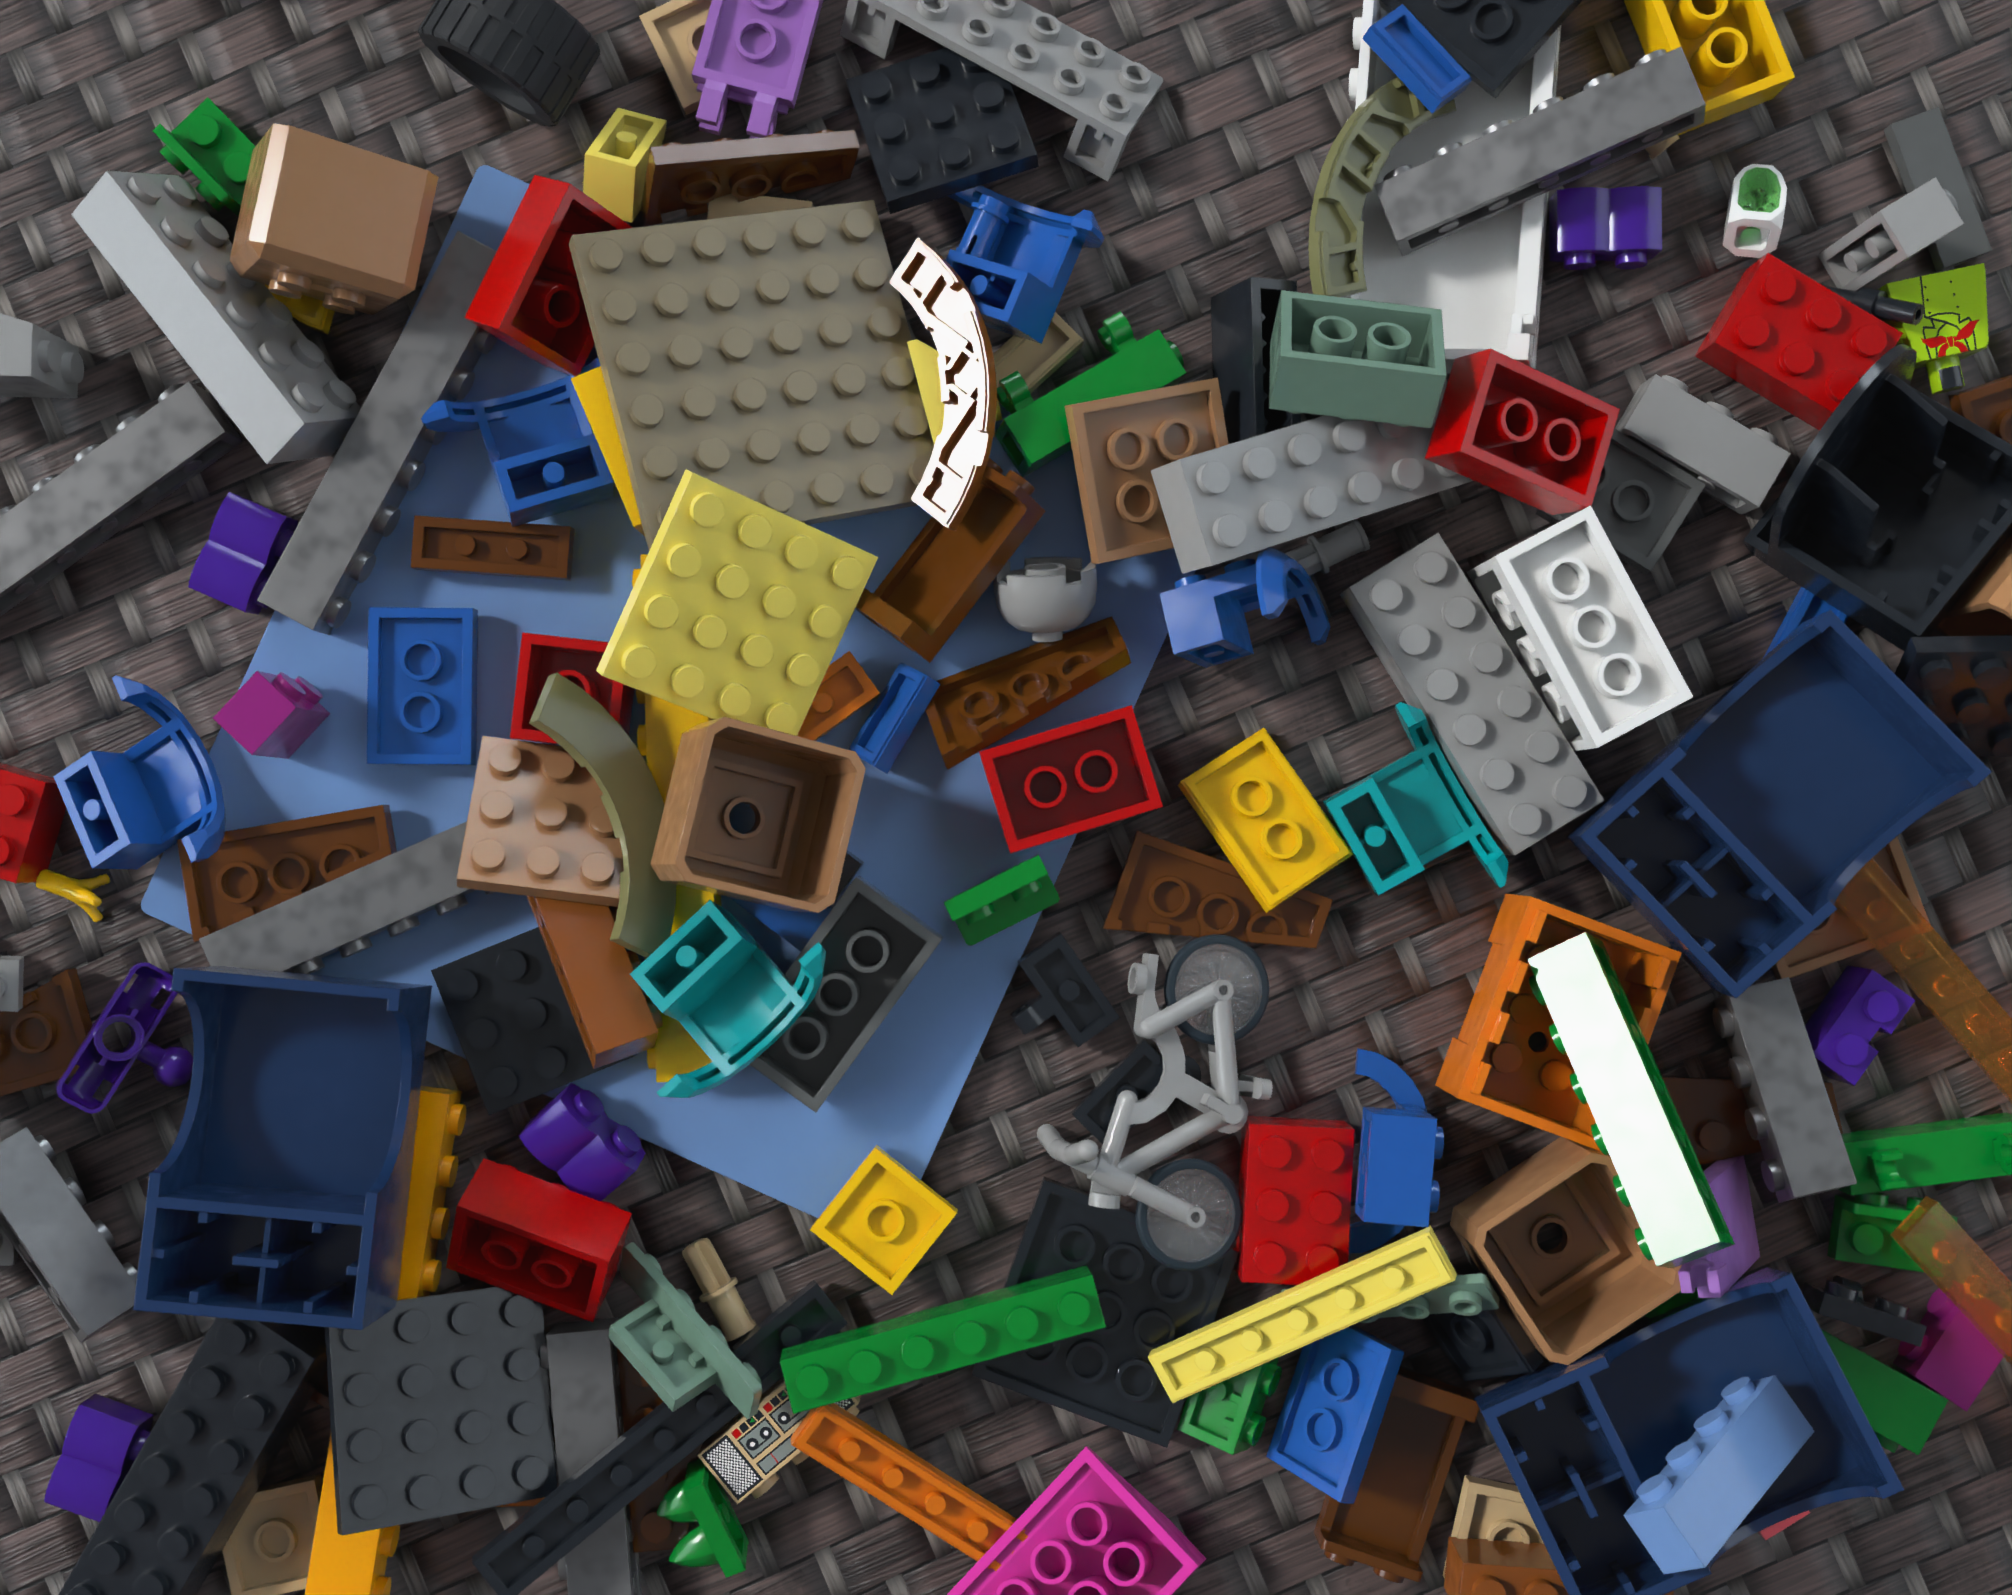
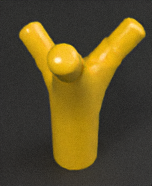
M44 869L37 877L36 887L74 902L84 909L94 922H99L102 920L103 915L97 907L101 905L102 900L92 890L110 883V878L107 874H103L90 879H74Z

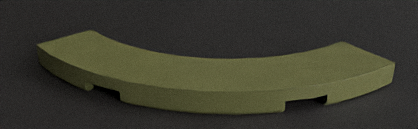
M1396 77L1373 92L1358 106L1343 125L1331 145L1322 166L1313 198L1308 245L1313 294L1346 297L1367 291L1363 264V233L1365 223L1361 221L1367 193L1372 192L1392 148L1404 136L1409 135L1426 121L1457 111L1454 99L1432 114L1408 87Z
M559 673L549 675L529 724L541 730L562 746L581 768L586 767L602 791L603 795L600 797L610 818L615 839L620 838L624 871L620 872L619 903L610 941L648 958L670 937L676 906L677 884L661 881L651 866L652 855L664 810V802L649 767L621 725L600 703L582 688Z

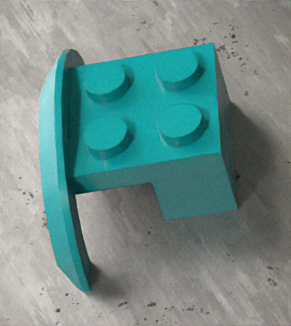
M1399 702L1395 705V709L1414 751L1324 800L1323 803L1377 895L1424 871L1423 865L1465 842H1468L1495 884L1502 888L1507 880L1509 862L1489 834L1464 793L1437 744L1423 711Z
M711 900L702 906L630 973L661 1013L678 1020L712 1061L706 1066L690 1073L676 1074L656 1092L659 1097L691 1098L703 1094L732 1078L773 1045L793 1025L815 997L822 983L826 951L819 942L816 943L798 960L801 963V970L793 985L731 912Z

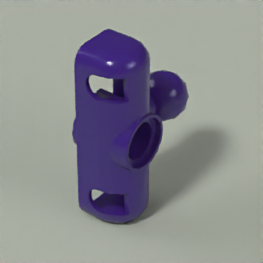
M140 962L131 967L126 978L117 988L99 1018L93 1023L90 1032L71 1059L66 1071L58 1080L56 1093L59 1098L86 1113L100 1112L108 1104L136 1059L153 1067V1074L156 1080L164 1086H181L192 1078V1053L186 1048L179 1046L163 1049L148 1041L178 993L171 991L173 975L147 962ZM134 973L137 974L138 976L132 983L127 993L124 992L123 990L129 983ZM161 988L171 992L164 1006L158 1010L152 1007L151 1004ZM124 1022L131 1030L129 1044L119 1051L106 1049L102 1042L104 1030L110 1024ZM78 1065L79 1067L69 1083H64L74 1066ZM103 1079L113 1084L106 1097L100 1102L92 1096Z

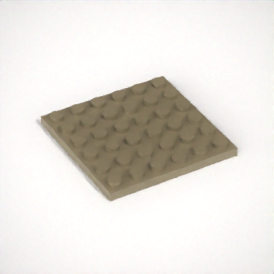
M874 200L571 236L569 248L649 551L686 469L808 525L918 506V504L911 500V497L926 471L934 444L907 342L911 341L912 338L899 291L889 283L894 272Z

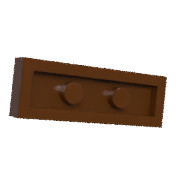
M414 515L411 568L424 571L571 581L575 529L571 526L530 523L512 527L511 522Z

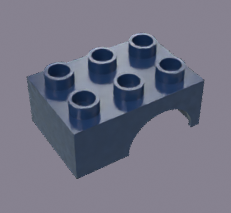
M1829 610L1801 623L1566 837L1676 951L1682 952L1681 957L1713 990L1736 999L1837 910L1834 905L1841 891L1857 872L1882 848L1942 802L1966 789L1976 787L1992 771Z
M225 966L174 968L171 991L178 992L184 998L192 1021L194 1042L192 1078L186 1110L176 1140L160 1166L154 1171L149 1172L133 1310L353 1330L365 1329L394 1309L398 1298L432 986Z
M1768 1267L1737 1280L1721 1298H1696L1622 1331L1570 1365L1553 1362L1474 1397L1568 1595H1664L1712 1574L1711 1567L1713 1563L1727 1550L1751 1535L1780 1521L1827 1504L1860 1497L1884 1499L1904 1490L1792 1273ZM1776 1375L1815 1432L1705 1568L1663 1574L1623 1516L1638 1499L1639 1496L1636 1493L1638 1487L1663 1470L1668 1464L1665 1459L1666 1455L1677 1445L1688 1441L1696 1431L1694 1428L1696 1420L1718 1406L1723 1400L1721 1392L1727 1385L1742 1377H1749L1751 1381Z

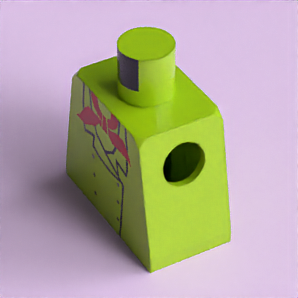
M1984 263L1891 282L1877 289L1885 291L1889 298L1923 304L1924 314L1917 325L1887 319L1881 320L1903 333L1896 346L1906 344L1917 352L1914 369L1926 367L1932 395L1965 387L1960 359L1967 358L1986 349L1989 342L1986 270Z

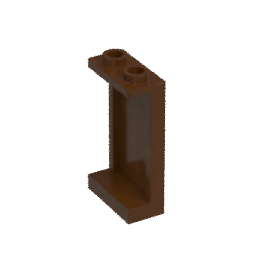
M990 458L988 459L981 484L973 502L957 530L954 531L946 528L932 516L875 592L871 593L864 588L855 608L870 622L929 663L1046 512L1031 497L1035 488L1026 479L1012 470H1009L1006 476L1002 475V468Z
M1402 1366L1399 1367L1354 1504L1340 1503L1327 1494L1325 1496L1314 1534L1320 1548L1325 1550L1324 1555L1327 1558L1345 1566H1353L1355 1561L1374 1567L1373 1571L1377 1575L1395 1583H1403L1404 1578L1420 1582L1423 1570L1419 1565V1559L1465 1421L1475 1423L1479 1407L1474 1399L1476 1396L1470 1389Z

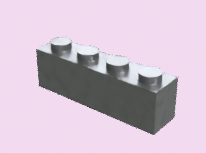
M1789 977L1752 985L1736 999L1725 994L1715 999L1716 1008H1713L1712 1011L1714 1026L1718 1035L1721 1038H1726L1732 1056L1728 1061L1730 1076L1736 1088H1742L1748 1109L1745 1110V1122L1751 1137L1754 1140H1759L1765 1159L1761 1163V1171L1767 1188L1771 1192L1776 1193L1780 1203L1857 1184Z
M25 1127L0 1142V1227L79 1342L83 1343L133 1310L138 1271L129 1262L122 1265L111 1248L116 1245V1242L111 1232L101 1220L93 1223L84 1211L82 1205L87 1201L82 1190L71 1177L63 1180L52 1163L57 1161V1156L49 1142L42 1135L34 1138L29 1129Z

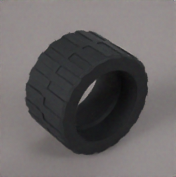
M436 0L418 29L419 37L424 45L450 69L464 78V80L513 112L548 127L556 126L560 122L600 56L599 45L592 34L554 0Z

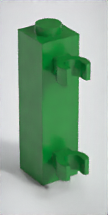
M1120 311L1102 322L1104 327L1096 332L1103 346L1113 356L1034 401L1025 380L1018 371L999 381L1000 387L997 388V398L1011 415L1003 419L995 436L1019 474L1025 477L1072 449L1065 412L1066 405L1177 385L1187 373L1183 368V357L1177 346L1172 341H1166L1159 329L1136 341L1128 320Z
M2007 1112L1841 1134L1857 1184L1838 1190L1849 1195L2012 1175V1114Z

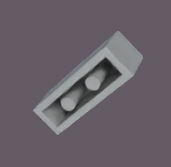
M1935 177L1878 211L1817 256L1837 288L1857 291L1957 229L1964 222L1958 214V205L1955 198L1948 190L1942 188Z
M1655 374L1642 383L1615 429L1705 483L1706 485L1702 490L1703 493L1742 515L1760 507L1791 454L1777 446L1779 443L1778 439L1765 430L1759 428L1748 429L1733 420L1734 414L1723 405L1710 401L1704 403L1688 393L1690 389L1685 383L1667 375L1660 377Z

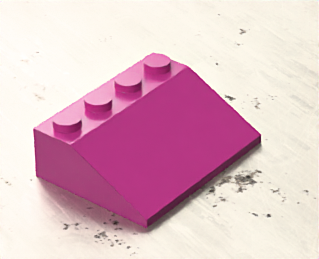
M1086 1446L947 1595H1173L1202 1565L1206 1558L1161 1511L1092 1449ZM1026 1530L1024 1533L1028 1537L1023 1542L1016 1538L1020 1532ZM994 1560L1001 1564L997 1571L988 1568Z

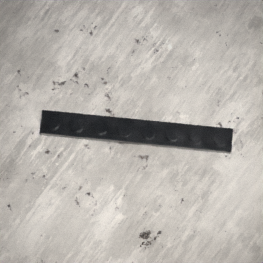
M813 1280L729 1349L742 1363L747 1362L756 1370L761 1380L763 1394L783 1377L780 1364L782 1349L835 1335L848 1323L817 1282ZM716 1384L674 1412L663 1401L472 1556L473 1565L498 1595H518L740 1413V1411Z

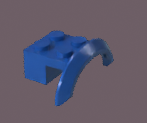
M982 185L949 195L948 197L969 208L972 202L979 201L981 194L993 197L1009 206L1006 216L1010 221L1008 225L1002 224L987 260L950 249L946 261L957 272L970 291L983 317L985 326L1042 344L1082 247L1098 248L1104 241V236L1094 213L1082 210L1075 216H1067L1049 212L1005 197Z
M598 357L583 367L580 374L599 367ZM572 375L530 390L499 398L475 402L441 400L434 402L421 418L423 425L427 429L437 432L480 430L512 527L613 498L614 482L571 381V378L574 377Z
M1271 547L1260 551L1257 561L1245 559L1230 563L1224 567V574L1206 579L1205 575L1188 576L1175 582L1176 589L1160 593L1173 654L1205 668L1254 654L1244 614L1260 608L1263 617L1269 620L1280 616L1289 599L1296 598L1305 619L1311 642L1318 646L1326 643L1331 627L1318 591L1305 569L1295 559Z
M115 675L112 677L121 701L129 702L141 708L162 727L124 753L90 751L53 776L92 869H138L175 845L178 839L182 840L191 863L205 861L218 851L224 839L226 826L222 787L214 764L198 734L185 716L171 702L147 685Z
M1357 1048L1355 1074L1367 1076L1378 1082L1391 1096L1396 1109L1363 1106L1355 1213L1361 1221L1350 1224L1349 1254L1363 1253L1379 1247L1400 1233L1405 1226L1429 1227L1430 1213L1437 1212L1440 1198L1439 1183L1437 1180H1432L1434 1159H1441L1444 1148L1443 1128L1438 1127L1437 1118L1427 1112L1424 1099L1413 1080L1395 1062L1377 1052Z

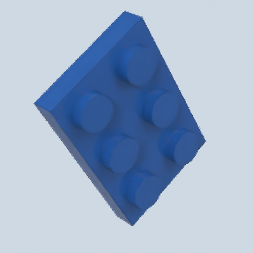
M369 607L366 764L476 765L478 610L474 608Z
M1355 1325L1303 1346L1266 1457L1338 1502L1354 1504L1404 1351Z

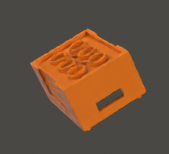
M1506 893L1488 940L1493 943L1458 1039L1452 1038L1435 1086L1458 1099L1600 1151L1591 1131V1125L1595 1124L1596 1121L1589 1104L1584 1105L1578 1099L1571 1085L1570 1074L1575 1073L1570 1059L1567 1054L1563 1055L1557 1049L1551 1037L1549 1025L1554 1023L1547 1005L1542 1006L1538 1002L1530 987L1529 977L1534 974L1528 958L1584 932L1602 940L1647 1044H1649L1682 952L1537 898ZM1535 1032H1542L1546 1037V1045L1540 1051H1533L1528 1044L1529 1037Z

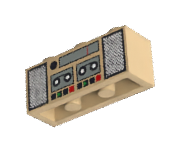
M783 1376L761 1394L757 1414L750 1419H746L741 1412L738 1413L704 1441L697 1456L737 1504L749 1494H752L757 1499L778 1481L779 1476L776 1472L791 1460L795 1465H798L809 1457L791 1445L790 1437L810 1410L793 1414ZM861 1395L835 1402V1404L857 1416L859 1410L856 1406L860 1402Z

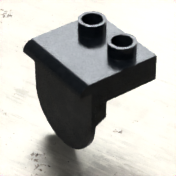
M1899 344L1885 353L1861 377L1837 406L1803 455L1783 492L1749 532L1743 542L1748 550L1759 560L1905 651L1911 637H1928L2012 534V445L1912 388L1910 383L1917 352L1906 344Z

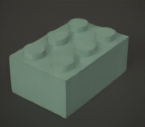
M1281 290L1270 341L1269 409L1284 410L1293 414L1309 413L1333 416L1344 420L1358 419L1391 423L1400 427H1432L1446 379L1442 309Z

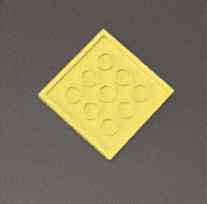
M686 469L596 671L606 678L714 720L728 717L797 736L878 557Z

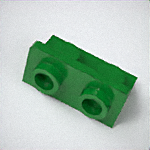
M207 97L173 131H168L161 124L152 131L166 144L159 152L182 175L188 170L192 171L201 181L195 187L196 191L214 209L219 212L226 206L239 217L251 156L256 146Z
M1037 854L945 900L944 905L952 921L956 922L966 944L972 946L1058 903L1060 898L1040 856Z
M1881 1192L1855 1195V1197L1835 1195L1827 1256L1840 1261L1938 1274L1944 1227L1957 1228L1958 1217L1940 1210L1941 1202L1907 1196L1906 1205L1888 1202L1889 1195Z
M1279 1357L1188 1396L1177 1430L1231 1455L1248 1450L1250 1446H1255L1262 1436L1266 1423L1265 1416L1261 1415L1266 1397H1271L1274 1394L1281 1378L1282 1368L1277 1366Z

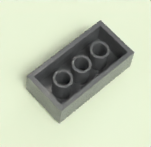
M861 876L855 877L785 973V976L794 985L801 970V963L798 960L819 942L826 951L822 983L815 997L793 1025L750 1065L816 1113L936 949L943 936Z

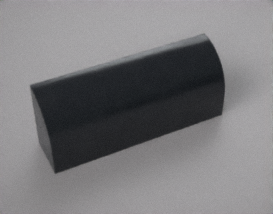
M1250 277L1211 297L1213 378L1218 377L1228 444L1301 423V414L1269 409L1270 341L1281 290L1297 292V281Z

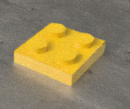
M876 1145L814 1222L810 1231L889 1294L893 1295L951 1222L958 1209Z

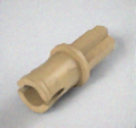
M701 1238L689 1244L682 1251V1255L703 1293L699 1297L700 1301L708 1302L725 1334L727 1342L743 1336L757 1324L749 1314L735 1287L738 1283L737 1278H730L710 1239Z

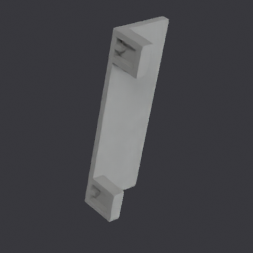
M848 0L840 36L885 60L894 48L901 22L1075 117L1078 120L1063 157L1107 182L1118 166L1132 130L1163 83L1161 76L1151 72L1144 65L1129 60L1107 48L1100 41L1087 37L1058 21L1054 16L1043 13L1021 0Z

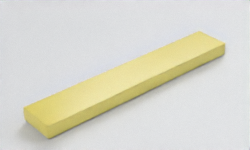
M1429 1226L1151 1350L1148 1359L1172 1403H1175L1456 1280L1457 1273L1432 1227Z

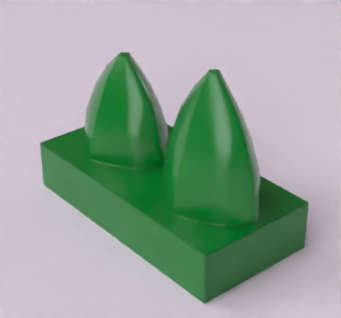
M700 1459L688 1463L685 1480L673 1486L663 1497L657 1510V1516L681 1523L698 1521L700 1526L690 1531L679 1541L669 1557V1562L687 1567H709L719 1564L726 1578L745 1571L749 1540L722 1485Z

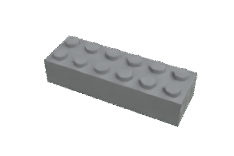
M106 171L73 211L72 217L266 464L331 456L342 445L361 410V407L356 402L354 392L348 385L340 381L325 363L324 355L318 346L303 335L293 322L290 310L282 302L275 299L264 284L239 276L229 261L233 244L228 239L229 234L221 223L212 218L197 199L195 189L179 175Z
M1445 379L1431 428L1416 426L1400 427L1391 423L1358 419L1344 420L1339 417L1321 416L1188 456L1151 470L1182 574L1213 566L1474 481L1425 459L1447 386V379Z
M1439 533L1350 586L1340 594L1406 703L1423 711L1435 740L1482 823L1504 855H1517L1604 801Z

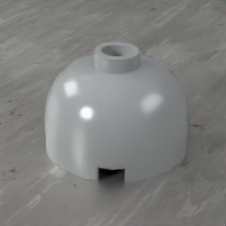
M1033 557L1024 558V569L1010 571V561H1007L993 580L996 605L1006 622L1020 631L1032 632L1033 641L1054 642L1062 640L1063 631L1076 628L1089 617L1096 601V564L1090 562L1082 569V558Z

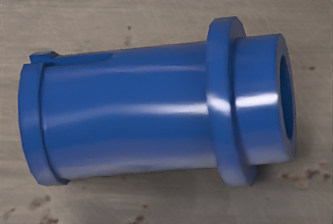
M981 194L979 201L972 202L970 206L974 212L955 251L987 260L1002 224L1008 225L1010 221L1006 216L1009 206L993 197Z

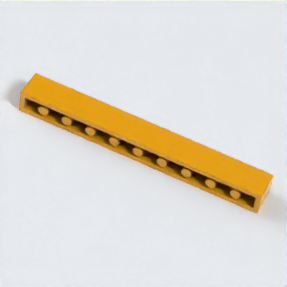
M421 1085L397 1300L429 1296L430 1292H435L439 1285L442 1262L435 1260L438 1239L443 1240L445 1238L450 1221V1209L443 1207L446 1189L454 1185L458 1171V1157L452 1156L455 1135H461L466 1120V1105L460 1104L462 1091ZM330 1435L305 1595H390L392 1580L391 1577L385 1576L387 1558L392 1557L397 1548L400 1525L343 1536L338 1534L332 1437Z

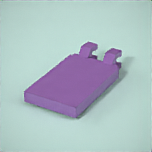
M823 0L711 1L692 71L693 81L698 84L696 90L702 93L696 114V120L700 122V131L720 136L727 113L728 100L752 106L746 130L747 134L750 135L749 139L763 138L774 134L778 113L787 115L789 108L794 109Z
M1744 1155L1718 1160L1704 1171L1735 1244L1683 1264L1678 1271L1681 1293H1693L1695 1288H1697L1699 1298H1721L1760 1257Z

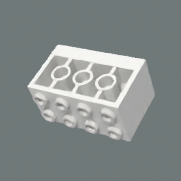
M1591 505L1467 572L1489 615L1574 751L1598 748L1693 697Z

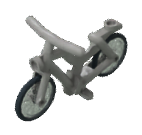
M1212 934L1196 938L1177 952L1165 975V1004L1158 1007L1155 998L1159 955L1143 953L1142 963H1133L1131 965L1128 975V991L1130 994L1138 995L1133 1026L1134 1032L1141 1038L1152 1039L1156 1042L1162 1054L1163 1071L1159 1084L1147 1097L1138 1100L1137 1095L1131 1090H1124L1118 1095L1100 1154H1098V1145L1092 1140L1087 1139L1072 1144L1065 1141L1056 1128L1050 1124H1043L1037 1130L1038 1140L1053 1159L1086 1174L1087 1178L1091 1180L1088 1205L1106 1209H1120L1121 1195L1137 1200L1136 1227L1142 1244L1158 1262L1169 1268L1181 1271H1194L1209 1267L1222 1259L1232 1248L1242 1223V1204L1238 1190L1230 1177L1222 1169L1200 1159L1188 1158L1170 1162L1154 1172L1147 1181L1138 1177L1137 1174L1214 1131L1227 1134L1239 1131L1244 1126L1248 1117L1247 1104L1239 1095L1269 1100L1273 1089L1270 1079L1241 1074L1238 1079L1235 1041L1249 1034L1257 1026L1265 1013L1269 999L1268 975L1262 960L1249 945L1237 938L1222 934ZM1175 1026L1190 1038L1207 1044L1211 1088L1185 1073L1184 1049L1174 1028ZM1175 1098L1203 1113L1120 1159L1130 1126L1132 1124L1149 1122L1166 1111Z

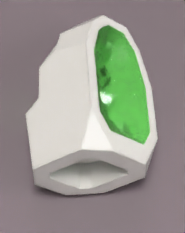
M1751 164L1744 167L1733 180L1724 227L1723 246L1735 256L1762 258L1767 253L1777 249L1785 213L1787 186L1782 174L1774 166Z

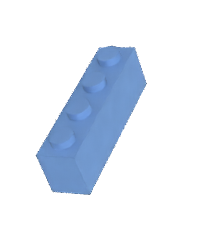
M1776 1375L1751 1381L1749 1377H1742L1727 1385L1721 1392L1723 1400L1718 1406L1696 1420L1694 1423L1696 1431L1688 1441L1677 1445L1666 1455L1665 1459L1668 1464L1663 1470L1638 1487L1636 1491L1639 1496L1638 1499L1623 1516L1663 1574L1705 1568L1815 1432Z

